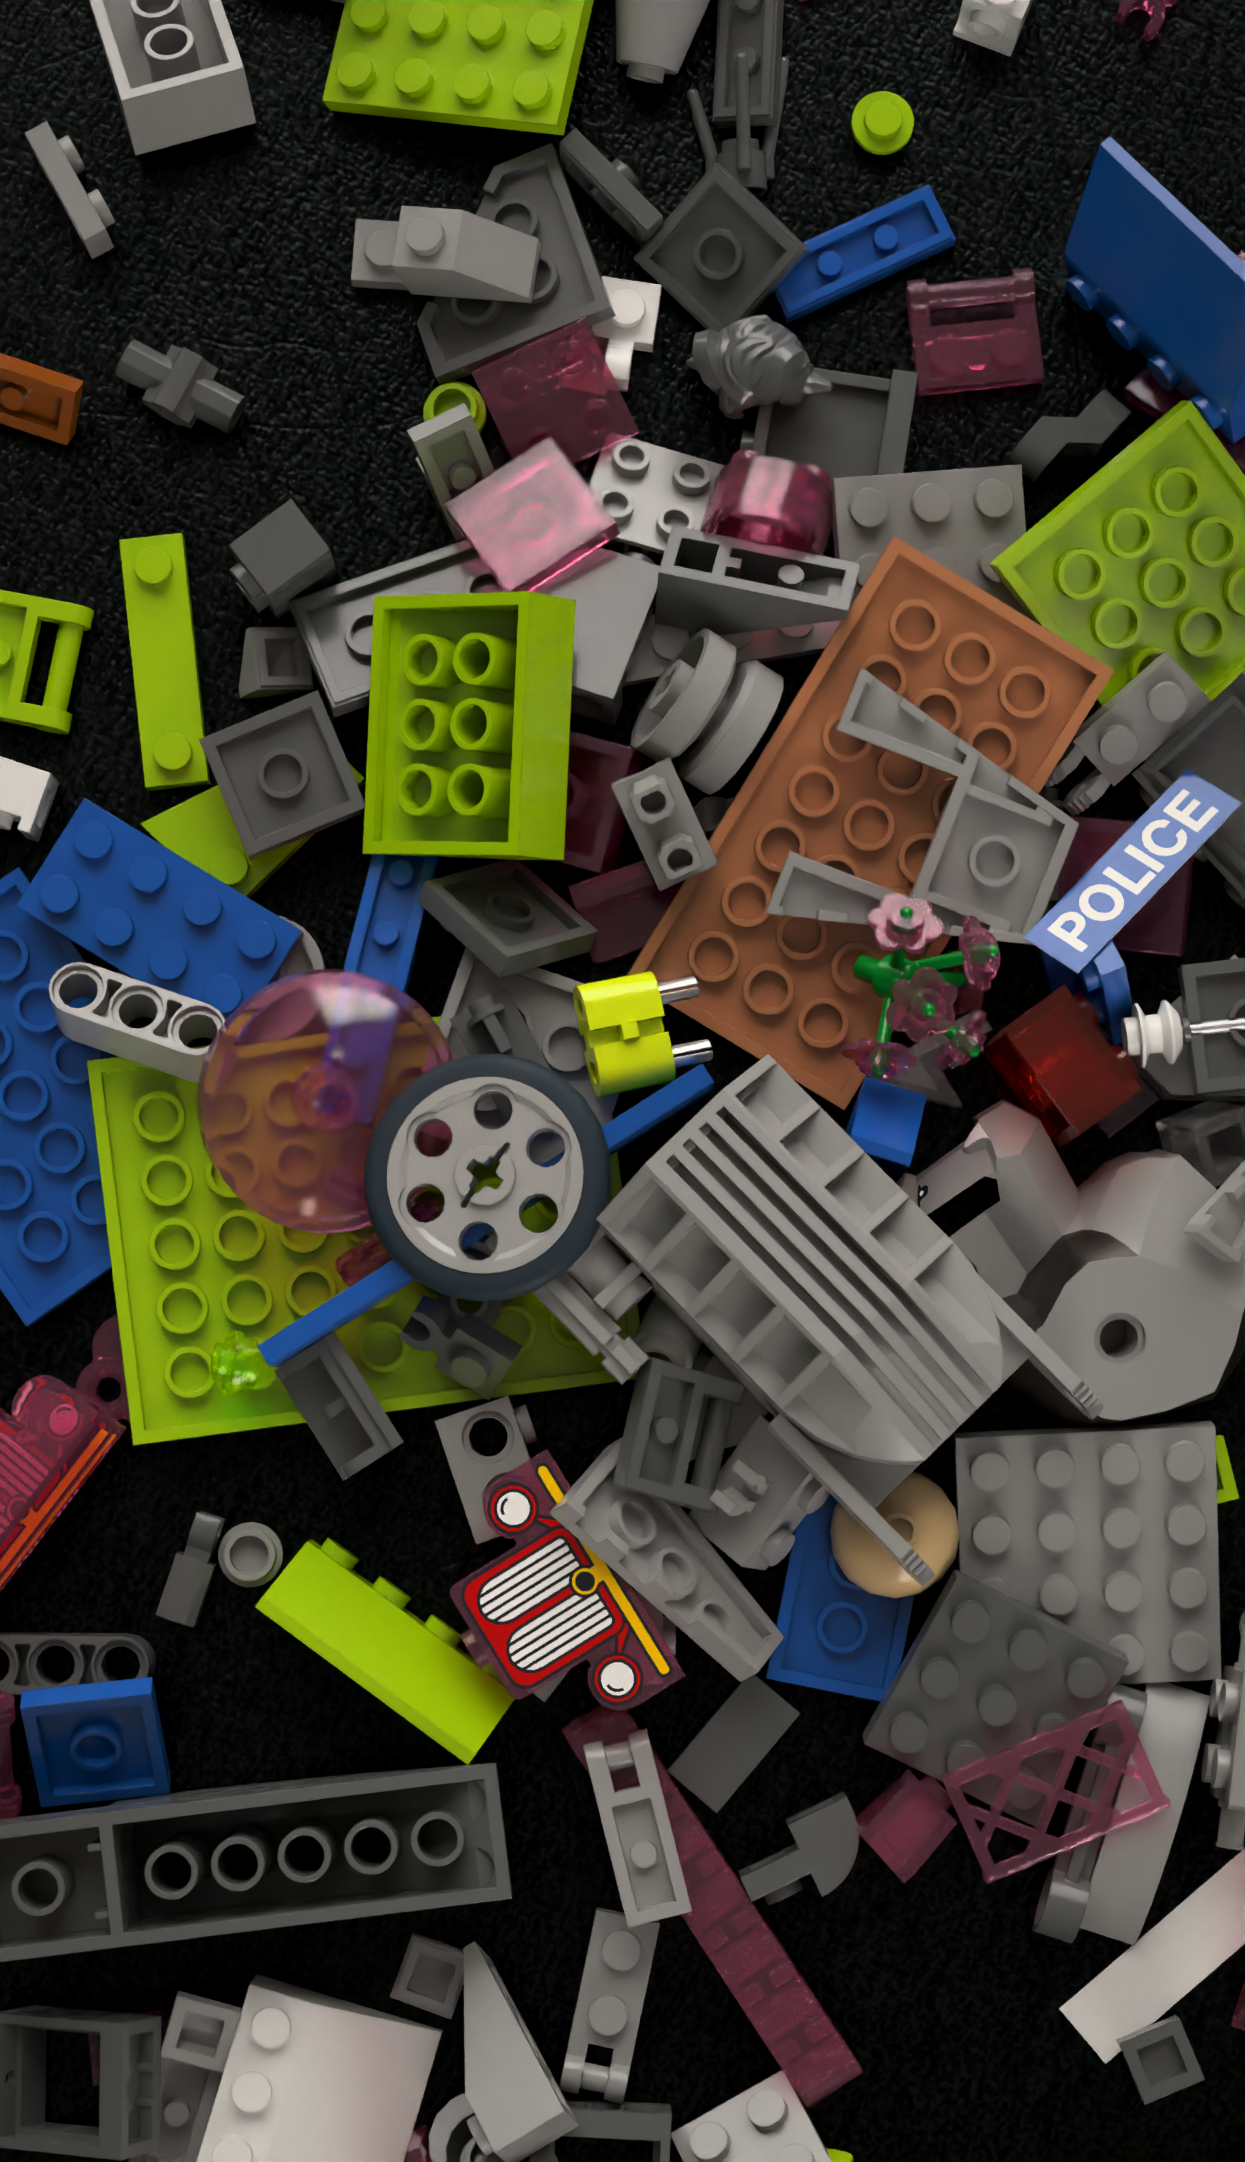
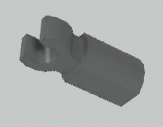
M204 1511L196 1513L184 1553L177 1552L156 1612L157 1616L186 1626H197L217 1564L211 1562V1559L219 1541L225 1518Z

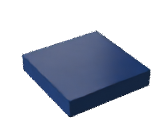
M152 1677L22 1691L20 1710L41 1807L170 1794L171 1774Z

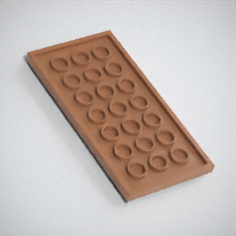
M896 536L891 538L851 604L848 618L842 620L709 838L708 842L718 865L683 881L627 974L632 975L651 971L657 983L694 976L698 985L660 994L699 987V996L697 998L668 1004L760 1060L769 1054L795 1081L843 1110L846 1109L873 1064L883 998L874 994L872 984L854 977V964L861 955H868L882 960L885 956L892 954L896 929L787 915H773L767 913L766 908L789 851L909 897L956 778L954 775L836 730L859 669L872 674L880 682L911 702L958 738L964 740L983 756L1037 794L1040 793L1114 672L1108 666ZM910 931L905 959L916 961L939 956L952 935ZM896 1004L892 1032L909 1005L902 1006Z

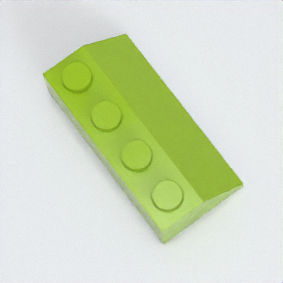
M328 1537L322 1546L314 1540H308L255 1607L468 1765L518 1695V1691L509 1685L510 1680L503 1669L484 1654L476 1661L458 1648L457 1645L463 1637L435 1615L431 1614L425 1623L404 1608L411 1598L382 1576H379L375 1583L372 1584L354 1571L353 1568L359 1559Z

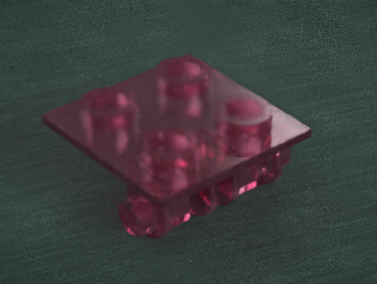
M586 317L471 371L525 486L639 433L603 356L600 344L591 330Z

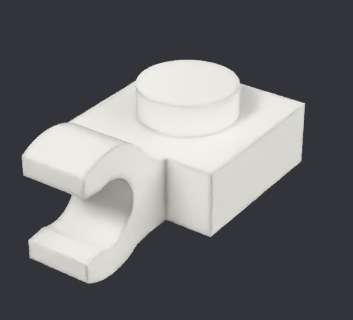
M602 276L616 316L592 325L591 344L608 346L603 371V388L627 392L634 350L653 352L662 285Z

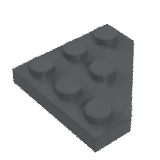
M552 143L494 166L483 187L485 196L476 213L480 217L540 240L541 249L532 303L435 296L433 302L427 301L417 321V326L435 378L440 385L455 382L616 316L560 159Z

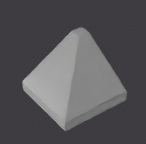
M250 627L246 629L239 681L240 699L305 692L314 689L311 661L296 627Z

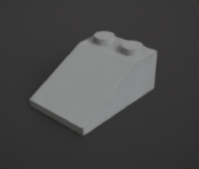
M89 0L135 156L256 123L244 66L221 0Z

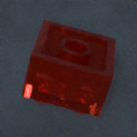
M1065 984L1003 1028L981 1048V1051L1023 1108L1040 1119L1057 1151L1142 1090L1135 1080L1139 1074L1132 1059L1120 1046L1114 1045L1110 1047L1096 1028L1100 1024V1020L1092 1005L1080 993L1072 995Z

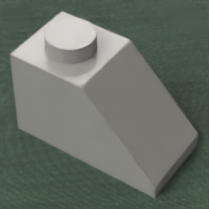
M401 206L391 266L408 291L414 295L532 303L541 242L536 237L465 210Z

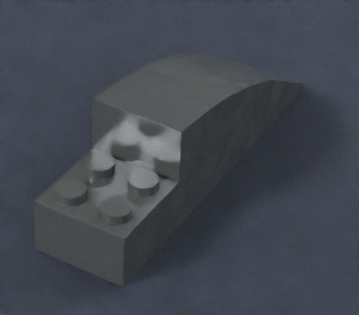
M497 1763L371 1772L119 1799L105 1807L0 1819V1962L512 1899Z

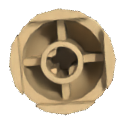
M912 1471L875 1510L934 1572L935 1576L925 1586L916 1582L839 1502L836 1504L833 1510L830 1529L834 1559L847 1579L869 1594L894 1599L921 1594L942 1580L956 1559L960 1538L956 1509L942 1487L921 1473Z

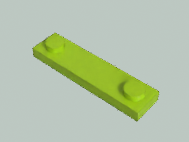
M182 533L119 540L145 788L147 791L210 784L208 759L199 740L205 737L184 536Z

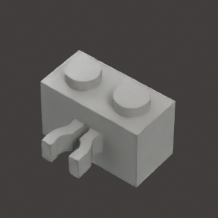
M759 1415L719 1471L716 1490L710 1497V1500L718 1506L717 1514L691 1510L688 1517L705 1537L741 1567L766 1571L768 1566L778 1564L788 1554L795 1542V1536L792 1534L806 1514L815 1512L824 1504L830 1493L767 1429L768 1424L774 1418Z

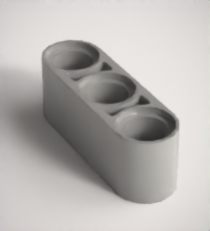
M75 962L63 966L56 971L50 980L48 989L58 1027L64 1036L75 1042L197 1083L215 1081L223 1076L230 1067L232 1052L225 1018L218 1009L209 1004L83 962ZM77 998H94V1001L86 1007H69V1004ZM149 1017L154 1019L150 1025L144 1028L128 1027V1024L136 1018ZM206 1037L214 1040L206 1048L192 1049L187 1047L188 1043L196 1038Z

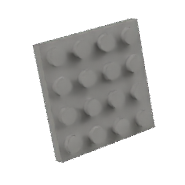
M1212 1421L953 1433L955 1509L960 1530L957 1548V1571L1124 1652L1129 1663L1118 1684L1221 1679L1216 1428Z

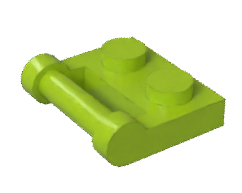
M0 590V721L30 726L51 733L69 734L72 714L67 712L83 631L90 630L94 610L74 603ZM45 621L59 625L43 705L40 706L25 703L41 623Z

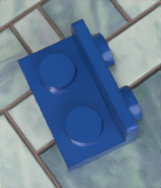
M1111 939L1079 973H1076L1039 948L1049 997L1054 1008L1059 1010L1082 1001L1092 1025L1095 1027L1103 1023L1114 1046L1122 1043L1121 1019L1131 1017L1132 999L1126 966L1113 940Z

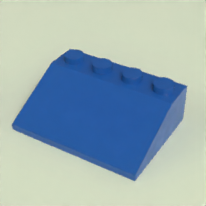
M1108 137L1099 146L1064 251L1069 279L1065 282L1066 288L1074 301L1083 310L1089 312L1094 308L1106 320L1107 329L1123 349L1130 351L1135 348L1148 360L1147 366L1149 371L1164 389L1171 391L1176 388L1194 404L1212 431L1217 428L1235 444L1245 436V263L1112 137Z

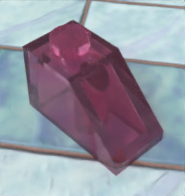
M908 1769L856 1817L858 1825L855 1828L900 1880L906 1883L956 1826L957 1822L946 1811L956 1801L933 1776L926 1775L919 1781Z

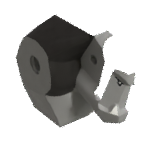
M1002 1099L972 1117L975 1127L965 1141L917 1176L905 1173L897 1181L896 1184L928 1215L982 1177L986 1176L997 1179L1000 1201L949 1238L969 1260L976 1273L1066 1363L1104 1405V1409L1093 1420L1089 1419L1027 1359L996 1391L1038 1429L1097 1427L1165 1416L1212 1400L1245 1353V1250L1238 1263L1220 1261L1183 1233L1189 1220L1210 1199L1217 1189L1180 1155L1160 1149H1154L1149 1152H1127L1105 1162L1077 1188L1040 1119L1035 1114Z

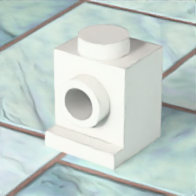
M963 0L953 35L1011 57L1033 0Z
M0 756L1 829L10 830L13 821L18 822L17 829L27 839L39 842L59 786V782L51 773Z

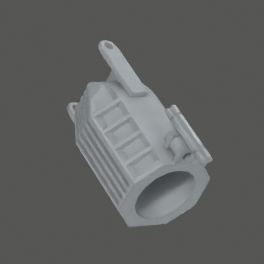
M769 1054L722 1089L642 1166L596 1218L600 1227L588 1249L564 1274L532 1292L593 1356L600 1353L605 1358L601 1365L622 1385L650 1357L630 1336L623 1340L618 1335L622 1328L616 1322L627 1314L651 1289L775 1417L768 1424L767 1429L875 1541L922 1586H925L935 1576L934 1572L883 1519L875 1508L965 1422L1011 1374L1028 1359L1089 1419L1093 1420L1104 1409V1405L1093 1391L976 1273L972 1264L956 1244ZM495 1231L484 1242L492 1252L496 1250L498 1243Z

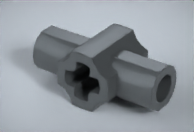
M133 340L122 355L116 371L117 377L146 391L142 398L144 405L151 408L161 417L192 429L198 418L229 434L240 419L247 401V397L217 382L221 375L217 367L210 364L202 356L186 348L174 345L170 346L165 356Z

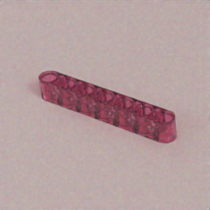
M602 1701L561 1730L589 1773L583 1748L584 1744L602 1740L604 1746L627 1741L629 1740L628 1733L639 1731L640 1728L625 1705H610ZM652 1748L692 1912L681 1914V1916L800 2098L808 2108H811L863 2073V2070L754 1902H751L747 1891ZM635 1766L610 1772L615 1791L640 1785Z

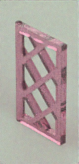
M1122 1699L942 1775L943 1783L983 1870V1880L987 1884L1166 1809L1171 1805L1169 1797L1163 1794ZM1115 1719L1124 1736L1116 1758L1081 1745L1087 1731ZM1052 1746L1066 1751L1053 1784L1018 1772L1022 1759ZM1130 1752L1136 1765L1127 1762ZM1076 1755L1111 1768L1098 1802L1063 1789ZM990 1773L1003 1779L990 1811L967 1803L960 1785ZM1122 1773L1144 1781L1151 1799L1123 1811L1109 1807ZM1013 1782L1047 1795L1035 1829L1000 1816ZM1058 1800L1093 1813L1087 1826L1057 1838L1045 1833ZM975 1819L985 1822L981 1832ZM995 1827L1030 1840L1024 1853L998 1864L994 1863L987 1846Z

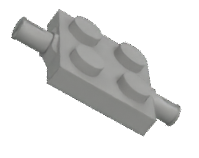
M1241 1623L1242 1632L1238 1662H1235L1234 1666L1224 1665L1223 1679L1214 1678L1212 1681L1209 1716L1218 1718L1215 1744L1206 1743L1201 1767L1202 1782L1210 1783L1209 1794L1219 1799L1218 1806L1221 1807L1216 1846L1235 1850H1244L1243 1841L1245 1833V1623Z

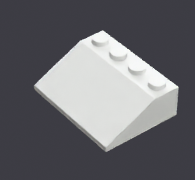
M257 1974L249 1985L197 2162H404L443 2030Z

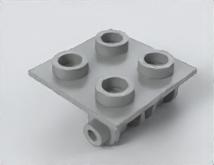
M608 431L575 524L576 533L586 535L593 542H599L616 548L622 542L624 543L623 553L630 552L632 546L642 548L641 554L647 557L650 551L656 552L654 559L662 561L672 525L707 532L728 466Z

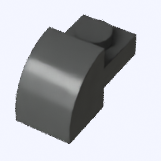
M844 1792L838 1793L785 1819L796 1843L738 1871L751 1902L764 1896L767 1904L770 1905L788 1898L803 1888L799 1879L810 1873L822 1897L829 1894L843 1882L855 1862L859 1845V1830L856 1816Z

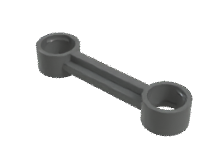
M1117 1683L1091 1729L1090 1747L1055 1862L1045 1879L1036 1907L1033 1922L1034 1932L1068 1943H1073L1077 1936L1089 1898L1090 1878L1125 1762L1136 1743L1143 1722L1148 1697L1146 1692Z

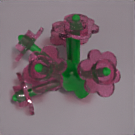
M889 893L881 899L879 908L872 909L869 912L867 923L871 928L875 929V943L884 950L892 951V954L885 956L882 960L868 955H861L854 964V977L872 984L874 994L883 998L876 1041L860 1039L858 1043H847L842 1046V1055L848 1059L855 1060V1064L859 1066L860 1072L871 1077L888 1079L896 1077L897 1074L904 1073L906 1068L917 1066V1057L909 1054V1049L906 1046L890 1042L892 1028L900 1032L906 1031L907 1036L914 1042L924 1041L930 1032L944 1034L950 1039V1043L943 1049L935 1061V1064L942 1070L946 1069L953 1060L962 1066L972 1057H977L980 1054V1047L984 1043L986 1036L979 1030L987 1021L985 1018L987 1013L980 1008L983 1003L984 992L990 989V979L995 978L996 971L999 969L1000 950L996 938L992 933L987 932L985 928L980 927L975 916L964 918L963 933L959 935V947L957 950H949L944 955L911 961L905 959L906 951L912 954L921 953L925 949L926 942L937 941L943 934L944 925L941 919L931 914V904L924 899L912 900L900 893ZM945 968H946V970H944L943 972H938V971H937V970L945 969ZM966 1011H977L966 1025L960 1029L953 1025L955 1014L962 1015Z

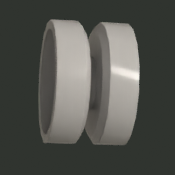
M703 628L693 635L678 651L651 690L631 733L630 746L655 762L668 757L671 760L678 757V776L702 792L711 795L721 789L736 774L766 731L778 707L784 689L783 677L753 659L736 667V647L711 630Z

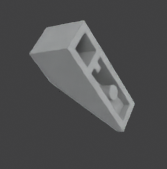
M474 1941L463 1948L465 2096L475 2113L466 2122L476 2143L486 2156L495 2152L505 2162H520L578 2127L579 2124L491 1958Z

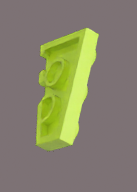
M349 763L360 789L366 783L365 778ZM218 785L140 823L159 844L248 898L314 835H309L250 860Z

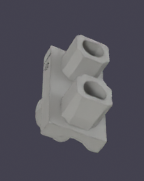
M670 757L657 762L641 772L611 783V787L659 891L718 865L717 859Z

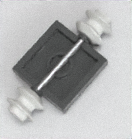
M1245 958L1181 965L1178 968L1183 1018L1179 1017L1178 1012L1167 1000H1162L1157 1014L1145 1015L1138 1003H1134L1132 1005L1131 1017L1121 1019L1124 1053L1126 1057L1136 1056L1140 1068H1145L1149 1054L1162 1053L1169 1065L1174 1064L1182 1050L1183 1044H1187L1194 1096L1245 1090Z

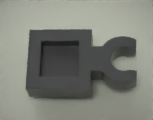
M428 1296L422 1297L413 1311L412 1317L399 1336L407 1345L422 1351L432 1350L440 1355L434 1368L488 1401L522 1348V1345L468 1312L462 1321L458 1323L450 1317L448 1310L443 1304Z

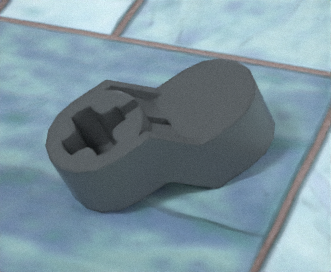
M1104 389L1077 418L1042 416L1018 443L1006 461L1010 465L1022 464V475L1035 485L1061 456L1096 458L1124 426L1132 412Z

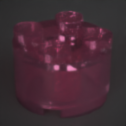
M739 450L733 454L730 463L724 466L714 479L699 531L825 556L833 527L832 493L829 489L830 477L825 470L816 465H799L782 458L764 456L755 450Z

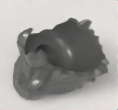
M755 315L736 320L719 332L712 329L697 332L693 340V357L686 360V365L698 371L703 383L719 396L718 408L726 417L731 419H743L745 416L742 412L743 410L755 405H771L776 401H779L780 405H790L792 408H795L802 402L805 394L827 392L833 388L830 380L812 371L814 365L810 363L808 353L803 349L797 336L781 324L772 321L767 315Z

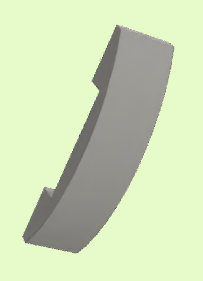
M1168 1682L1144 1684L1143 1692H1146L1148 1697L1143 1722L1136 1743L1125 1762L1090 1878L1089 1898L1080 1926L1082 1929L1134 1946L1154 1899L1176 1833L1194 1770L1210 1700L1209 1695Z
M178 1991L161 2046L160 2151L129 2158L128 2162H197L220 2079L224 2072L241 2015V2007Z

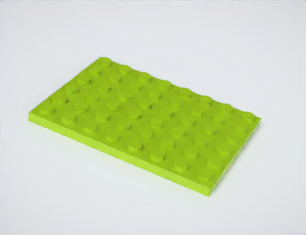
M441 1016L399 1022L373 1129L313 1116L307 1110L327 1031L230 1043L232 1052L230 1067L223 1076L207 1083L191 1082L122 1057L87 1061L133 1445L307 1423L274 1372L279 1367L269 1366L257 1346L393 1260L373 1230L371 1221L327 1202L323 1198V1190L334 1169L340 1168L364 1179V1164L372 1133L387 1106L412 1080L421 1075ZM207 1046L192 1047V1049H202ZM419 1133L417 1136L418 1149L427 1157L440 1156L451 1145V1143ZM617 1152L610 1156L611 1190L607 1206L622 1190ZM494 1161L488 1168L480 1164L474 1167L471 1174L478 1180L474 1192L479 1193L485 1186L496 1190L501 1185L503 1180L496 1173L500 1165L499 1161ZM427 1186L420 1188L410 1199L439 1214L444 1210V1195L436 1187ZM548 1197L522 1212L524 1227L534 1233H542L549 1230L558 1218L556 1203ZM470 1201L465 1204L464 1208L468 1206ZM494 1231L487 1234V1236H491ZM416 1280L336 1330L335 1334L384 1412L485 1399L434 1368L440 1355L432 1350L422 1351L407 1345L399 1337L423 1296L437 1300V1291ZM532 1292L502 1300L499 1315L491 1327L522 1345V1348L491 1398L618 1382L601 1365L605 1358L600 1353L593 1356ZM456 1299L458 1308L464 1313H474L482 1305V1301ZM638 1304L616 1322L622 1328L618 1335L623 1340L628 1336L633 1340L640 1326ZM635 1373L628 1380H635L637 1373Z

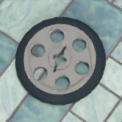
M505 1054L467 1055L438 1064L412 1080L384 1111L372 1133L364 1164L365 1202L373 1230L388 1255L414 1280L440 1294L470 1301L511 1299L536 1291L564 1274L588 1249L600 1227L596 1218L607 1207L611 1190L609 1149L601 1123L584 1096L554 1071L532 1060ZM500 1094L506 1096L512 1104L510 1120L499 1129L490 1130L483 1128L477 1120L476 1111L479 1103L489 1095ZM431 1122H443L450 1127L452 1132V1143L449 1149L437 1157L423 1155L417 1146V1136L420 1130ZM542 1132H556L564 1139L565 1152L563 1157L554 1166H537L530 1159V1143L534 1137ZM508 1146H510V1148L508 1149V1151H507V1152H504L505 1149H506ZM494 1161H499L500 1165L496 1173L503 1180L501 1185L496 1190L485 1186L479 1193L474 1192L478 1183L475 1176L471 1174L474 1167L480 1164L488 1168ZM427 1186L438 1188L444 1195L445 1205L443 1212L434 1221L418 1222L410 1213L411 1197L420 1188ZM536 1197L552 1199L558 1209V1218L555 1224L549 1230L542 1233H534L527 1230L522 1221V1211L525 1204ZM470 1201L468 1206L464 1208L465 1204ZM477 1224H486L494 1228L497 1234L498 1243L496 1250L490 1257L484 1260L476 1261L469 1259L462 1250L463 1236L470 1227Z

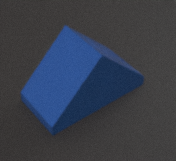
M865 1076L845 1132L878 1166L899 1172L910 1167L927 1096Z

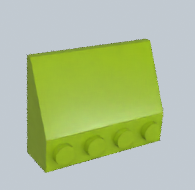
M531 591L374 596L363 854L507 860H564L576 600Z

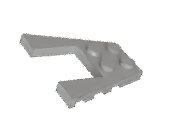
M859 669L836 730L956 776L909 897L789 851L766 912L773 915H787L896 929L901 909L910 907L913 911L910 931L915 930L1032 945L1024 936L1043 917L1079 823L983 756L964 740L951 733L911 702L880 682L872 674Z

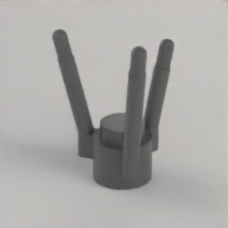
M741 52L736 56L737 138L723 141L722 152L719 154L717 153L698 91L696 89L688 90L687 99L705 158L706 172L714 163H720L750 193L757 196L767 192L768 180L775 179L774 155L790 61L787 57H781L778 125L765 126L762 149L759 150V140L751 138L748 56Z

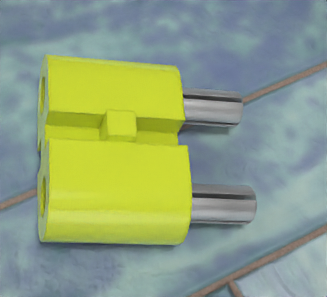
M648 971L574 986V1008L580 1036H584L587 1050L584 1052L590 1082L596 1096L601 1097L670 1083L675 1080V1068L712 1060L713 1050L674 1058L676 1055L712 1048L711 1043L708 1039L671 1046L669 1032H664L661 1017L665 1016L663 1004L697 998L699 996V987L665 994L660 993L696 986L698 982L694 976L657 983L654 974Z

